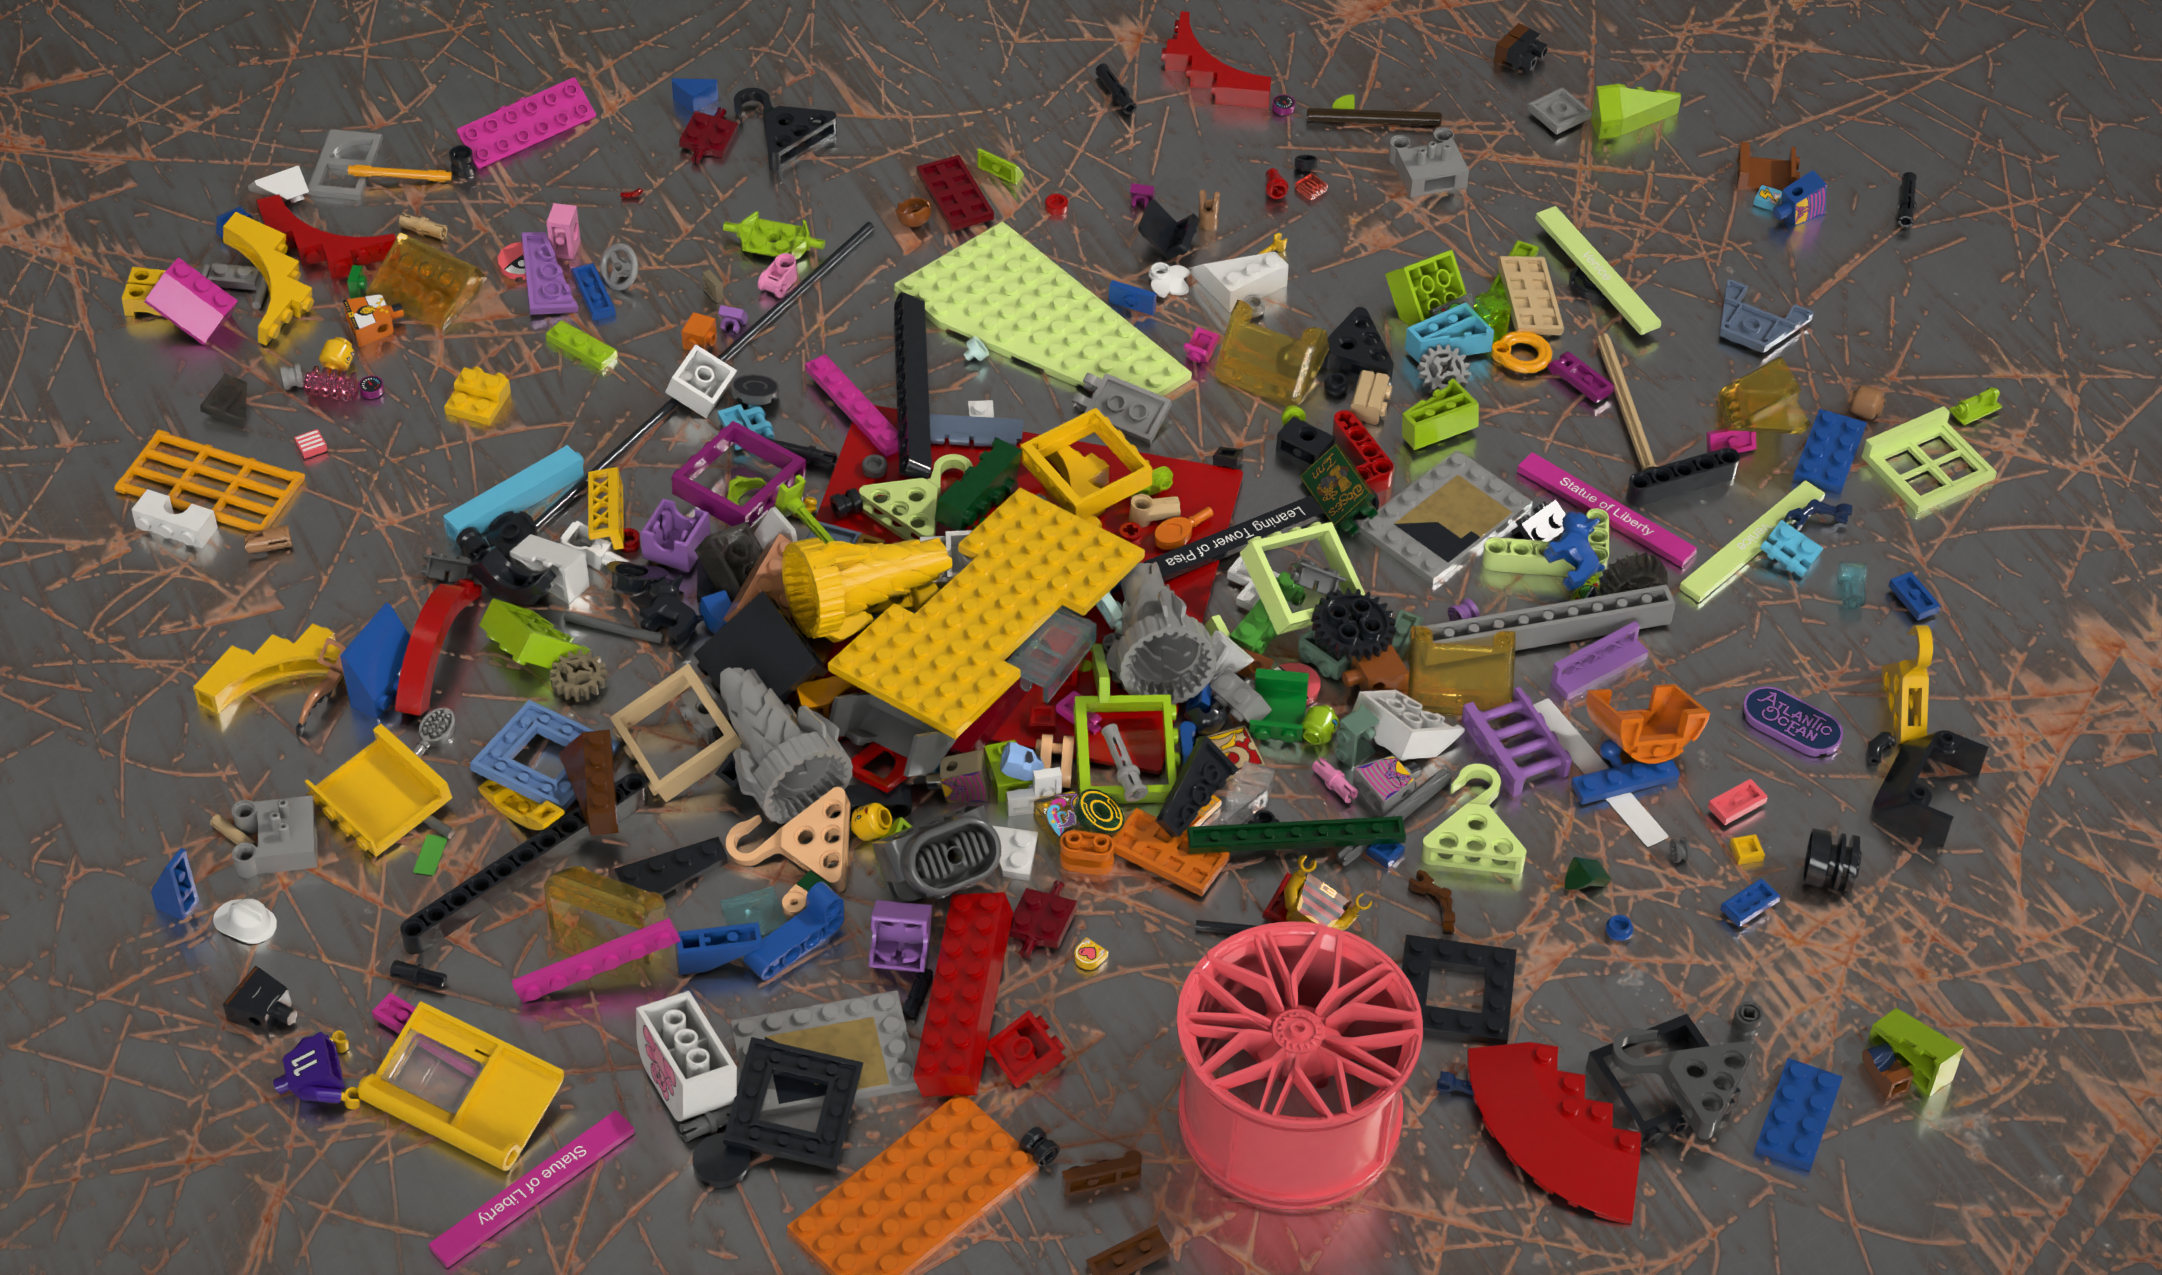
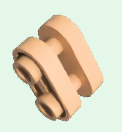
M1042 734V739H1037L1036 755H1040L1044 768H1051L1052 754H1062V788L1071 789L1075 736H1064L1062 744L1053 743V735Z

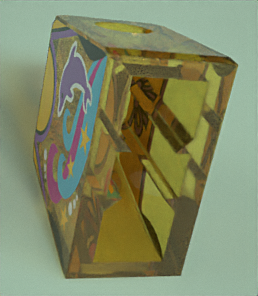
M1070 791L1034 801L1033 818L1058 854L1061 851L1060 839L1065 832L1070 830L1093 832V823L1084 814L1081 807V798L1077 792ZM1096 798L1083 803L1084 810L1092 821V817L1095 815L1091 811L1090 804L1092 801L1097 800ZM1099 802L1093 804V811L1096 815L1102 813Z

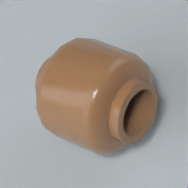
M1860 385L1857 391H1851L1847 403L1851 404L1852 414L1872 420L1876 416L1880 417L1886 398H1883L1882 391L1867 385Z

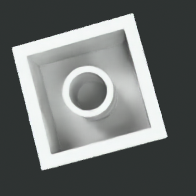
M695 344L671 378L665 393L707 419L730 386L737 370Z

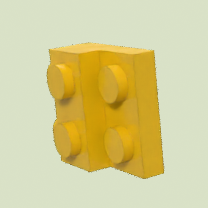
M464 367L454 382L455 391L444 406L445 414L490 426L511 393L509 379L502 373L492 375L485 373L479 367H472V369Z

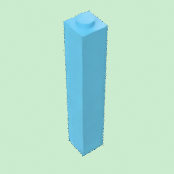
M566 445L443 515L446 534L456 542V538L462 530L468 527H475L483 535L489 531L490 523L497 516L509 511L520 513L519 511L530 508L584 476L583 457L579 452H574Z

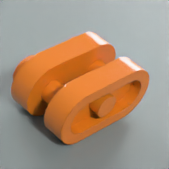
M1070 830L1061 836L1060 864L1065 870L1093 875H1106L1112 871L1114 867L1115 843L1110 836L1079 830Z

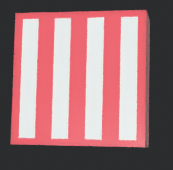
M318 429L294 437L295 444L304 459L328 451L327 445Z

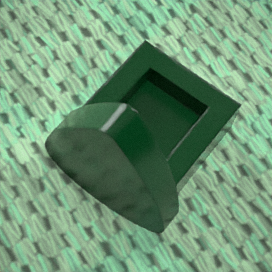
M1574 857L1566 873L1565 889L1579 890L1588 886L1606 887L1612 879L1598 860Z

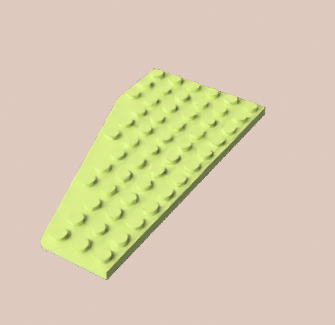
M1003 221L894 284V291L896 293L904 292L925 301V317L938 328L944 331L950 329L969 338L976 336L984 343L987 349L1010 359L1012 356L1044 369L1045 374L1076 387L1078 384L1081 386L1085 385L1083 379L1087 373H1091L1101 379L1107 373L1164 397L1191 380L1192 377L1191 371Z

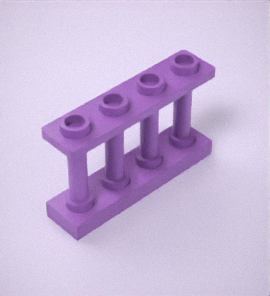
M1520 686L1514 688L1512 702L1485 712L1478 710L1474 702L1464 705L1462 724L1492 768L1497 771L1502 783L1512 797L1522 794L1525 778L1553 768H1557L1563 778L1569 775L1570 765L1572 764L1569 752L1560 745L1556 733L1549 729L1544 716L1537 712L1530 696L1525 694ZM1516 711L1523 719L1522 722L1499 730L1491 729L1487 723ZM1528 730L1536 738L1534 741L1511 749L1504 748L1500 740ZM1543 749L1549 759L1524 768L1517 767L1513 761L1515 758Z

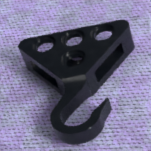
M746 88L734 96V111L738 115L740 123H742V105L744 103L758 101L763 105L770 170L778 171L837 135L836 113L833 111L786 106L774 108L771 105L769 94L759 88ZM814 120H821V123L812 122V121H814ZM819 132L824 133V136L820 138L813 137ZM802 142L807 143V146L804 148L796 147ZM786 152L790 154L788 158H780Z
M1356 307L1304 365L1294 366L1286 361L1298 349L1299 339L1282 347L1277 355L1278 371L1290 379L1307 378L1320 367H1325L1329 371L1342 373L1359 379L1362 370H1373L1374 374H1387L1389 376V385L1392 383L1394 363L1367 309L1364 307Z

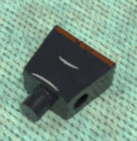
M254 966L223 1003L227 1021L262 1032H270L278 1021L287 1025L293 1024L298 1013L296 1009L291 1008L292 1002L287 987L257 966Z

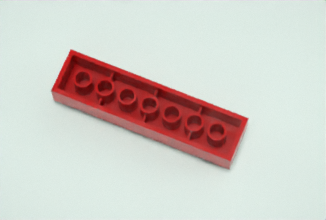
M1005 892L952 894L913 1074L922 1097L977 1096L1013 917V910Z

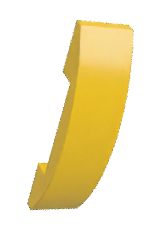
M490 779L477 787L478 791L501 813L514 822L532 830H543L565 814L563 809L547 800L540 804Z

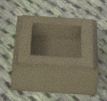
M710 270L703 272V291L714 302L719 303L723 301L722 282Z

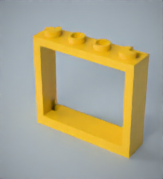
M1097 408L1020 445L1022 450L1021 462L1064 510L1082 519H1086L1152 485L1153 470L1149 465V461L1139 454L1136 446L1131 445L1125 439L1122 431L1117 430L1111 424L1110 419L1105 417ZM1095 432L1132 473L1080 498L1044 457Z

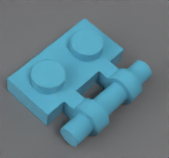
M741 404L717 411L718 419L723 428L727 427L732 421H735L763 437L775 438L771 423L766 421L765 412L758 405H748V409L743 410ZM733 444L735 450L742 449V447Z
M1781 520L1767 540L1763 542L1760 549L1767 553V557L1771 560L1776 559L1785 565L1787 571L1790 573L1795 572L1802 577L1820 555L1823 547Z

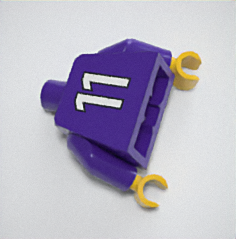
M337 1030L332 1034V1037L319 1032L314 1036L302 1038L297 1046L283 1058L285 1074L273 1080L276 1091L280 1095L291 1091L302 1101L340 1103V1101H344L348 1109L354 1110L359 1108L360 1100L351 1099L352 1097L359 1098L357 1087H349L345 1092H341L345 1085L338 1053H344L349 1049V1041L346 1040V1034L341 1030Z

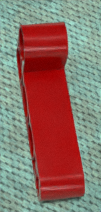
M1348 410L1336 412L1332 436L1335 437L1336 443L1341 446L1355 465V468L1369 488L1374 490L1376 494L1388 490L1392 486L1393 462L1352 412Z

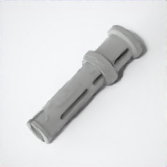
M1117 724L1105 726L1101 732L1117 767L1116 778L1123 785L1125 800L1128 802L1138 801L1148 793L1147 787L1142 784L1139 777L1140 770L1136 765L1132 764ZM1115 744H1117V746H1118V748H1119V751H1120V753H1121V757L1119 756V753H1118V751H1117V749H1116Z

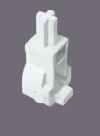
M579 521L572 522L560 538L559 544L584 551L587 564L598 571L609 562H630L611 552L612 542L601 538L590 540L588 526ZM579 539L580 545L583 547L572 545V541L576 543V541Z

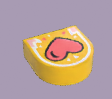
M1087 937L1076 947L1074 954L1075 963L1085 970L1097 968L1108 957L1107 950Z

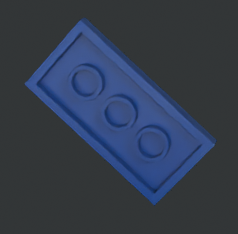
M1819 409L1795 470L1793 481L1802 483L1806 480L1817 488L1841 494L1865 432L1867 422Z
M1788 1058L1754 1152L1810 1171L1843 1077Z

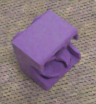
M663 498L640 532L643 558L690 572L711 538L709 512L695 508V517L688 518L678 512L674 501Z
M876 900L871 914L870 930L872 931V942L868 967L924 972L929 958L932 905Z

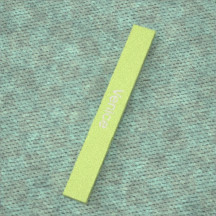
M1556 206L1536 213L1535 219L1640 335L1661 327L1662 321Z
M1805 480L1680 583L1679 589L1697 602L1702 601L1762 551L1760 547L1763 542L1767 540L1781 520L1784 521L1790 510L1803 509L1813 499L1821 502L1824 499L1825 493ZM1792 519L1789 520L1787 524L1792 526L1797 521Z

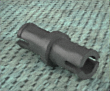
M733 1103L713 1112L703 1113L701 1117L685 1124H680L681 1133L693 1129V1131L682 1135L684 1140L689 1142L708 1132L713 1134L717 1132V1128L727 1125L729 1120L727 1113L731 1112Z

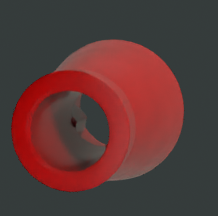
M1271 168L1265 173L1266 193L1273 199H1281L1287 194L1289 186L1278 170Z

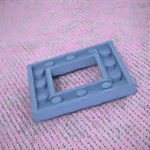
M528 700L470 762V770L540 804L547 800L565 811L576 799L565 768L555 779H552L513 759L536 734L566 747L582 732L594 730ZM611 739L614 757L620 749V742Z

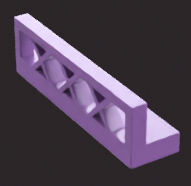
M1634 621L1554 663L1550 684L1567 701L1648 658L1649 651L1637 640L1640 625Z

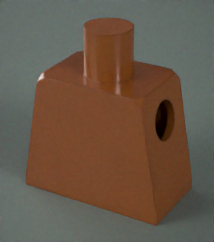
M1389 645L1386 652L1381 651L1380 657L1372 654L1371 660L1362 656L1361 661L1358 662L1356 657L1352 656L1351 670L1343 672L1342 679L1346 687L1359 684L1362 691L1397 690L1401 692L1407 690L1409 671L1394 647Z

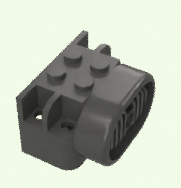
M983 804L966 805L872 842L893 902L915 901L920 898L933 897L941 899L957 890L974 886L977 882L986 879L994 872L1001 858V841L998 833L989 823ZM952 848L954 850L955 857L954 860L950 863L947 858L948 851Z

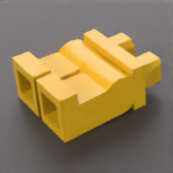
M132 267L127 281L128 284H126L122 296L125 316H135L136 312H147L161 316L160 313L144 301L166 270Z

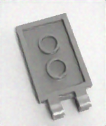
M1087 373L1083 382L1085 383V389L1094 391L1091 398L1076 393L1072 399V402H1074L1073 408L1076 410L1085 411L1084 413L1097 408L1105 417L1110 419L1111 424L1117 430L1119 429L1122 433L1148 444L1152 443L1172 406V400L1105 373L1103 379Z

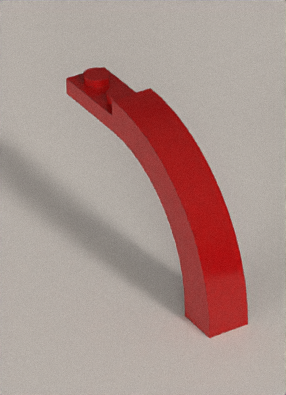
M459 579L452 585L440 584L431 593L418 616L406 649L398 683L395 711L420 716L429 709L434 673L447 632L459 612L481 596L482 585L474 584V581L470 579Z

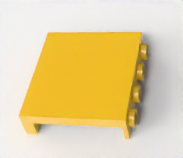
M381 723L373 729L376 738L374 742L315 786L308 779L304 781L309 791L306 795H313L315 806L320 805L328 819L339 822L341 830L347 836L353 835L359 847L365 852L369 850L375 857L453 798L447 782Z

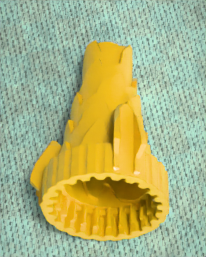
M813 537L791 542L785 546L782 558V581L789 609L801 632L808 638L825 637L835 643L847 639L873 622V616L862 610L887 601L889 597L910 593V588L938 580L942 577L943 572L952 568V558L949 557L945 545L940 541V537L920 542L917 539L906 540L893 544H883V542L877 544H852L843 541H831L825 544L819 538Z

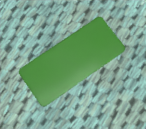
M428 834L413 872L433 876L448 838Z

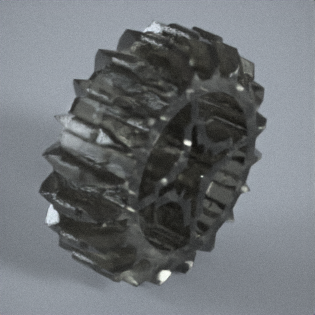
M1635 552L1633 556L1626 554L1625 558L1621 560L1617 558V562L1608 564L1609 569L1603 570V576L1599 578L1601 596L1661 585L1668 586L1667 581L1669 579L1667 570L1660 558H1656L1654 554L1648 555L1646 552L1641 555Z

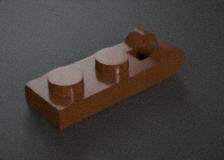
M1131 1150L1122 1158L1101 1160L1095 1164L1082 1167L1073 1166L1068 1170L1062 1171V1190L1064 1196L1138 1180L1141 1176L1142 1155L1138 1151Z

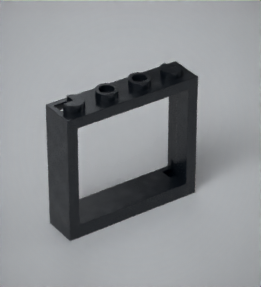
M1684 1014L1646 1029L1658 1030L1656 1040L1638 1044L1629 1043L1624 1045L1622 1049L1629 1057L1640 1058L1683 1040L1690 1049L1707 1047L1709 1044L1689 1015ZM1613 1043L1589 1052L1586 1070L1608 1103H1613V1110L1626 1130L1641 1132V1146L1652 1141L1656 1143L1662 1137L1672 1133H1681L1690 1126L1680 1108L1644 1121L1610 1070L1618 1067L1611 1055ZM1739 1087L1724 1114L1737 1107L1741 1093Z

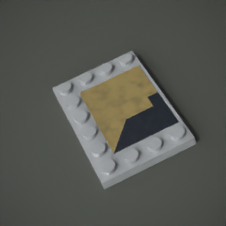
M1457 449L1378 509L1379 514L1372 520L1368 517L1358 525L1360 529L1358 533L1433 586L1483 547L1489 538L1497 536L1532 508L1533 501Z
M897 990L730 1020L741 1073L751 1037L863 1062L855 1100L919 1089L913 1078L916 1064ZM772 1074L760 1118L822 1107L828 1086Z

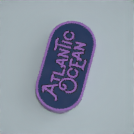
M1765 686L1753 689L1744 699L1743 712L1746 715L1745 719L1751 726L1810 756H1820V754L1825 753L1830 755L1839 749L1843 738V729L1838 720L1830 714L1775 687Z

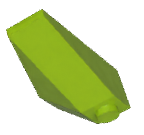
M1623 84L1597 86L1591 123L1599 139L1622 136L1677 114L1681 94L1664 90L1646 91L1643 87H1636V89L1626 88Z

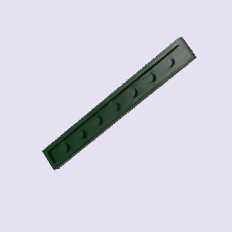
M1402 816L1187 827L1186 831L1189 854L1405 843L1406 841Z

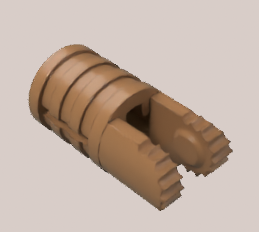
M1200 190L1198 218L1200 220L1198 227L1205 231H1212L1218 227L1220 192L1215 191L1213 200H1206V190Z
M289 525L262 529V531L253 532L244 537V547L248 553L269 552L271 550L293 547Z

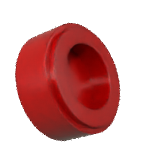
M1051 194L1045 199V210L1051 215H1062L1068 210V199L1062 194Z

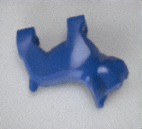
M1570 511L1566 513L1562 519L1563 534L1560 540L1548 543V548L1543 552L1548 563L1564 559L1576 568L1575 571H1569L1567 573L1568 577L1563 580V584L1568 591H1574L1582 587L1594 574L1605 569V566L1600 564L1598 556L1588 541V536L1595 531L1594 527L1600 522L1599 517L1589 519L1582 512Z

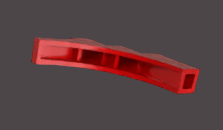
M1181 11L1180 19L1175 20L1174 33L1178 34H1173V39H1168L1167 48H1162L1161 61H1165V71L1186 72V78H1190V87L1211 89V95H1215V104L1269 109L1271 77L1235 69L1210 55L1199 44L1192 32L1190 12Z
M280 194L256 200L262 224L286 234L287 250L296 248L301 266L325 261L331 279L348 276L352 265L362 266L399 257L394 233L369 237L337 235L314 228L294 216L285 206Z

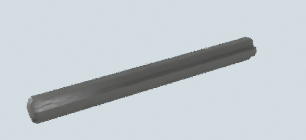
M1445 768L1439 770L1382 817L1402 816L1404 820L1449 784L1452 780V774ZM1370 845L1345 846L1336 853L1335 859L1342 866H1347L1367 850Z

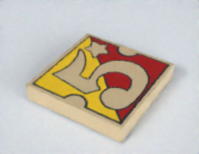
M1246 726L1207 736L1238 767V771L1234 775H1230L1226 781L1265 769V763Z

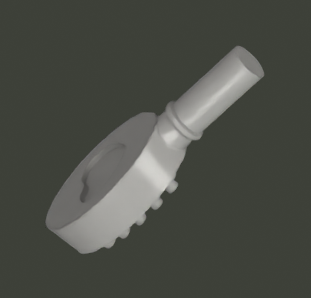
M438 708L429 712L423 718L419 726L420 741L417 742L416 747L412 750L419 758L428 748L439 747L451 738L455 731L454 713L447 708Z

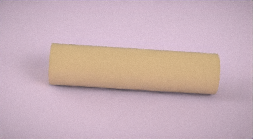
M217 814L211 819L210 825L236 845L247 842L257 847V843L221 815Z

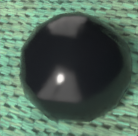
M1211 706L1209 713L1202 712L1200 708H1194L1184 714L1186 721H1191L1195 724V734L1200 736L1213 735L1219 732L1225 726L1228 718L1225 708L1218 710L1214 706Z

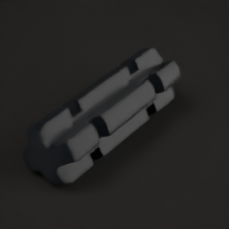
M925 968L924 972L917 973L916 977L918 978L914 980L907 996L908 999L905 1000L902 1007L905 1016L912 1018L917 1016L920 1009L919 1006L922 1005L929 989L928 986L931 985L934 978L931 969Z

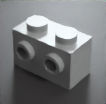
M1229 668L1210 685L1216 694L1213 697L1216 702L1223 708L1228 706L1231 709L1229 712L1239 722L1244 720L1250 725V719L1262 721L1272 710L1259 693Z

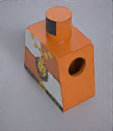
M382 295L343 300L346 320L358 347L393 334L392 320L404 317L401 303L387 306Z

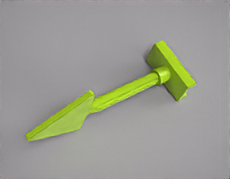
M800 474L797 475L794 485L790 488L784 483L781 484L775 507L785 518L792 514L798 516L812 533L825 544L835 541L806 509V505L801 500L806 483L804 478Z

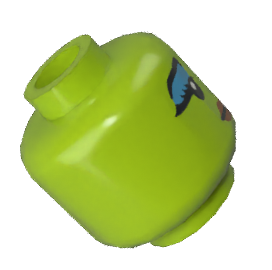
M1328 705L1312 706L1308 709L1301 722L1304 739L1314 745L1325 744L1332 739L1339 725L1338 717L1333 708Z

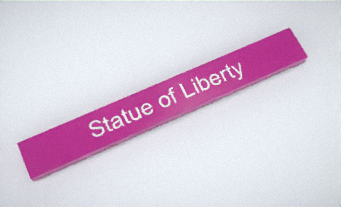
M1532 452L1518 465L1517 472L1585 512L1594 508L1606 511L1609 516V526L1682 568L1696 554L1697 547Z
M614 1110L428 1244L429 1250L446 1268H449L635 1133L634 1127L617 1110Z

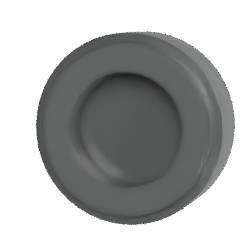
M869 455L862 461V472L868 478H881L887 473V461L880 455Z

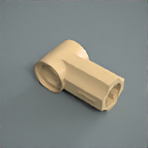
M1145 494L1135 495L1131 499L1129 522H1135L1143 528L1147 527L1153 520L1180 517L1179 499L1176 496L1152 499Z

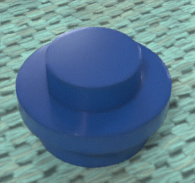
M1614 915L1607 921L1605 931L1611 939L1625 941L1632 936L1633 925L1628 917Z

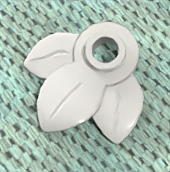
M1163 262L1155 263L1149 270V279L1152 281L1151 289L1159 297H1166L1168 293L1177 296L1187 294L1189 287L1184 278L1188 277L1191 271L1180 265L1169 267L1168 264Z

